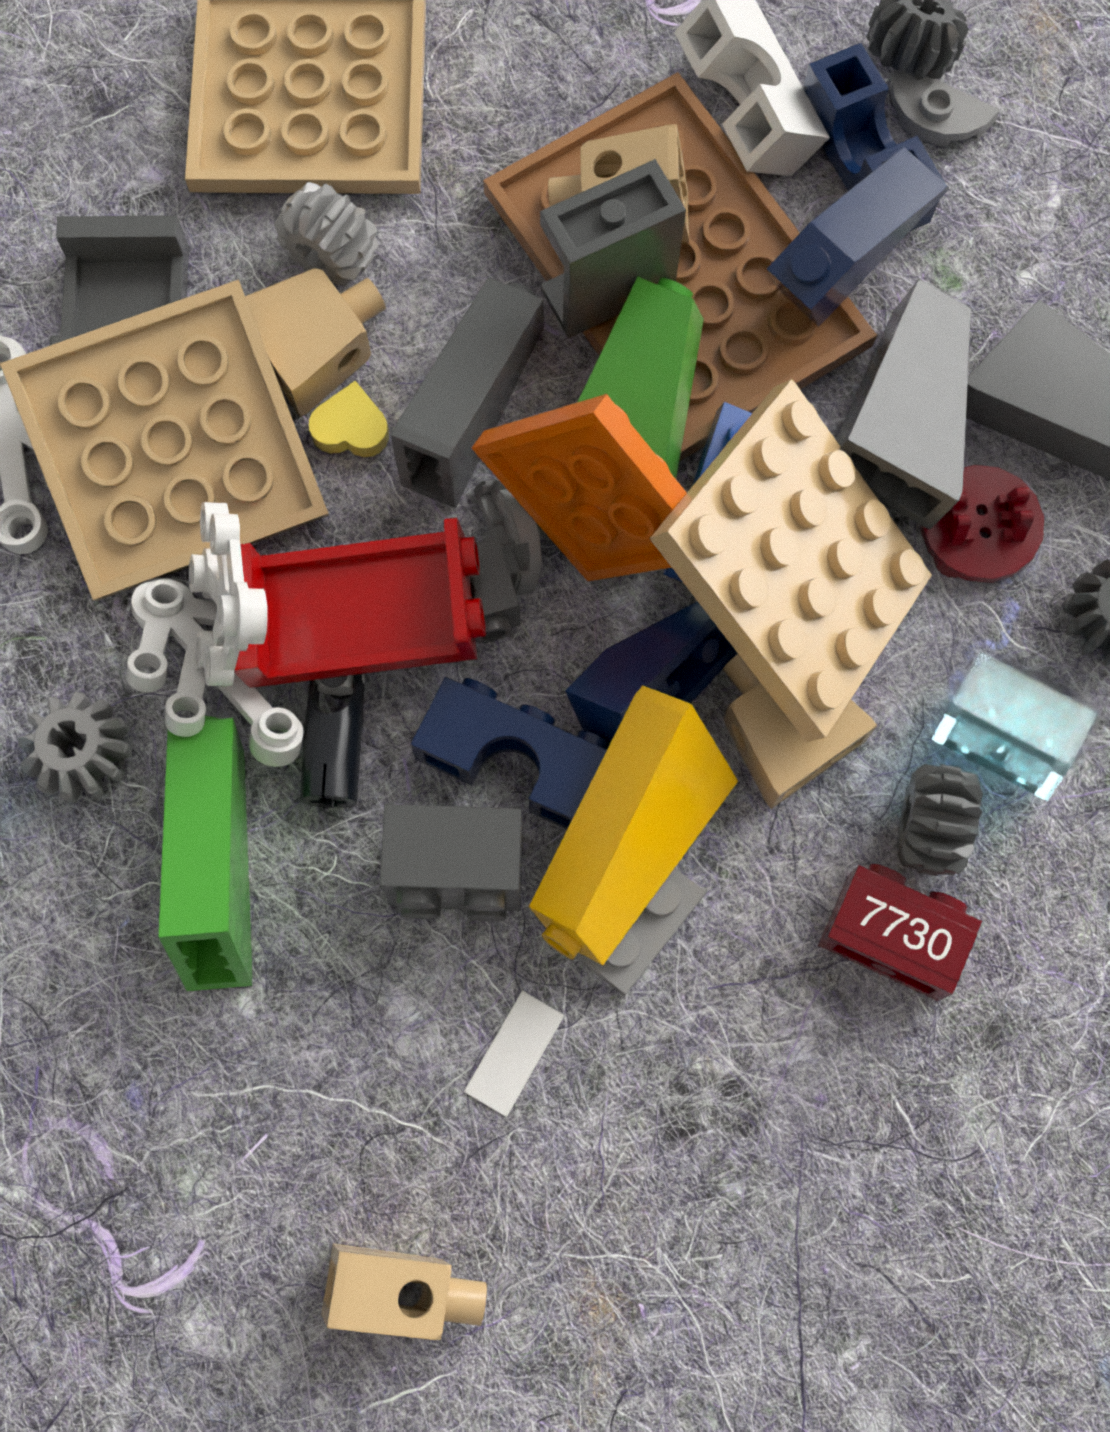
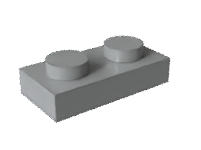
M674 868L604 965L580 953L575 958L625 997L702 900L706 892L678 869Z

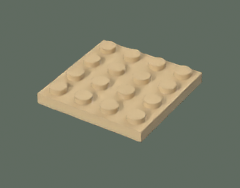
M197 0L185 181L189 192L295 193L297 190H301L307 182L318 184L320 187L324 184L331 185L336 193L421 194L426 0Z
M239 279L0 363L94 601H99L137 587L147 580L161 578L189 568L191 554L202 555L204 548L210 549V542H202L200 535L202 502L227 503L229 514L238 515L240 544H254L329 516Z
M790 379L775 386L649 539L806 742L826 738L932 574L923 563L920 555L913 549L890 517L886 507L878 500L858 472L851 458L840 449L841 446L818 416L814 406L806 399L794 380Z

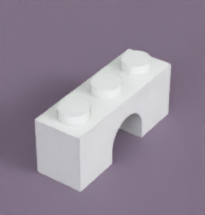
M701 0L674 32L698 78L712 80L721 84L740 104L722 125L746 171L792 176L830 138L756 0Z

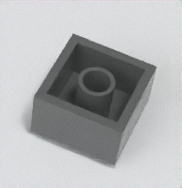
M384 804L379 886L391 907H401V916L413 919H438L441 917V909L467 910V918L471 920L504 921L506 920L507 911L521 910L523 858L521 809Z

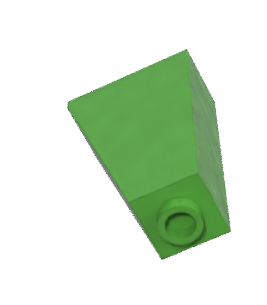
M637 277L578 402L607 394L627 414L632 426L653 452L666 462L670 473L676 479L704 318L692 299L693 293L682 284L667 278H660L658 284Z
M205 716L202 730L189 737L177 736L169 730L167 732L158 938L186 991L252 986L245 756L233 718L219 719Z

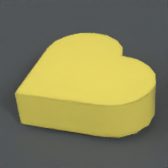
M356 381L319 405L309 418V431L314 444L320 450L327 453H341L348 449L354 455L372 457L379 454L387 446L389 440L388 424L383 413Z

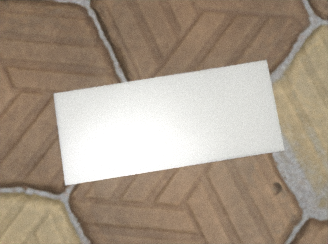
M522 991L464 1092L507 1117L565 1015Z

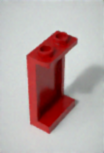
M457 517L444 519V532L263 556L259 555L251 543L240 544L244 582H247L249 589H264L267 600V632L264 644H248L246 651H240L234 674L249 688L477 659L475 638L486 636L481 598L472 599L470 576L480 575L479 553L475 536L465 537Z

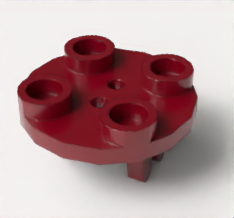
M971 465L964 467L963 492L959 501L930 530L920 525V531L928 552L934 558L935 567L941 574L949 578L960 577L966 581L992 583L1013 577L1030 564L1043 541L1044 514L1036 494L1021 478L999 467ZM976 509L983 510L985 515H979ZM979 532H986L988 538L981 537Z

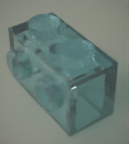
M980 652L931 739L1048 801L1074 762L1098 713L1074 701L1069 696L1061 694L1015 670L1013 667Z

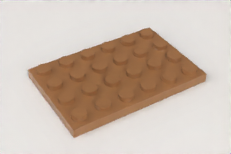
M677 72L484 179L483 186L485 196L541 275L548 281L564 274V266L540 226V211L550 207L548 193L549 178L581 175V146L586 141L677 124L688 187L689 242L681 243L676 282L682 284L693 293L692 299L704 318L680 462L705 447L716 411L724 402L753 413L775 386L793 379L801 390L873 347L877 334L849 297L818 327L776 288L767 268L800 232L756 174L746 171L731 141ZM618 316L582 332L599 356Z

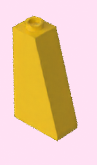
M643 685L632 699L529 905L532 912L546 927L542 933L543 939L556 951L569 959H574L580 953L604 965L738 782V779L692 704Z

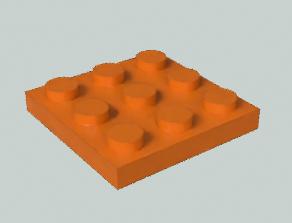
M607 394L484 430L471 447L587 581L672 568L649 538L687 492L670 473L666 462L653 452L632 426L627 414Z

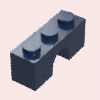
M862 43L809 64L803 89L830 137L822 147L848 191L903 147L945 183L918 136L898 144L893 140L887 126L884 109L889 88ZM938 202L910 231L931 222Z
M444 677L411 742L415 760L472 786L481 767L490 757L502 752L522 754L534 763L539 772L538 780L528 798L529 812L567 830L610 742L588 731L580 730L577 736L557 728L554 726L555 719L551 715L534 706L521 704L518 710L496 700L498 694L492 688L477 680L464 678L462 683H458Z

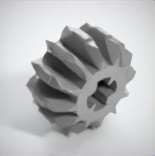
M307 182L301 190H297L292 197L288 198L279 210L280 215L274 223L278 233L276 239L280 246L290 252V260L301 264L305 272L313 268L323 270L330 281L337 285L346 286L361 271L364 272L374 259L373 254L379 246L375 237L378 230L374 223L365 219V209L356 207L350 202L349 195L341 196L337 194L333 187L328 184L320 187L318 184Z
M75 691L67 707L58 697L48 696L50 714L44 719L37 713H27V721L36 729V732L17 738L18 746L25 752L30 753L20 764L23 772L29 777H38L36 787L41 792L49 796L59 790L61 797L65 801L76 803L83 787L92 797H102L103 787L100 780L106 775L112 781L118 782L123 780V773L113 763L116 760L132 757V748L127 743L120 741L129 732V727L122 718H112L114 709L107 701L99 699L91 705L90 699L84 693ZM82 737L86 742L84 748L80 751L76 748L78 745L75 740ZM70 744L74 746L73 750L76 754L73 757H68L65 754Z

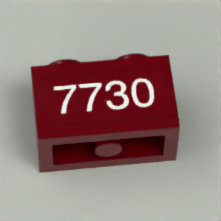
M870 864L868 869L858 865L847 876L818 946L936 1001L953 995L982 921L966 914L967 905L950 895L931 891L929 896H926L905 886L907 879L893 869L879 864Z

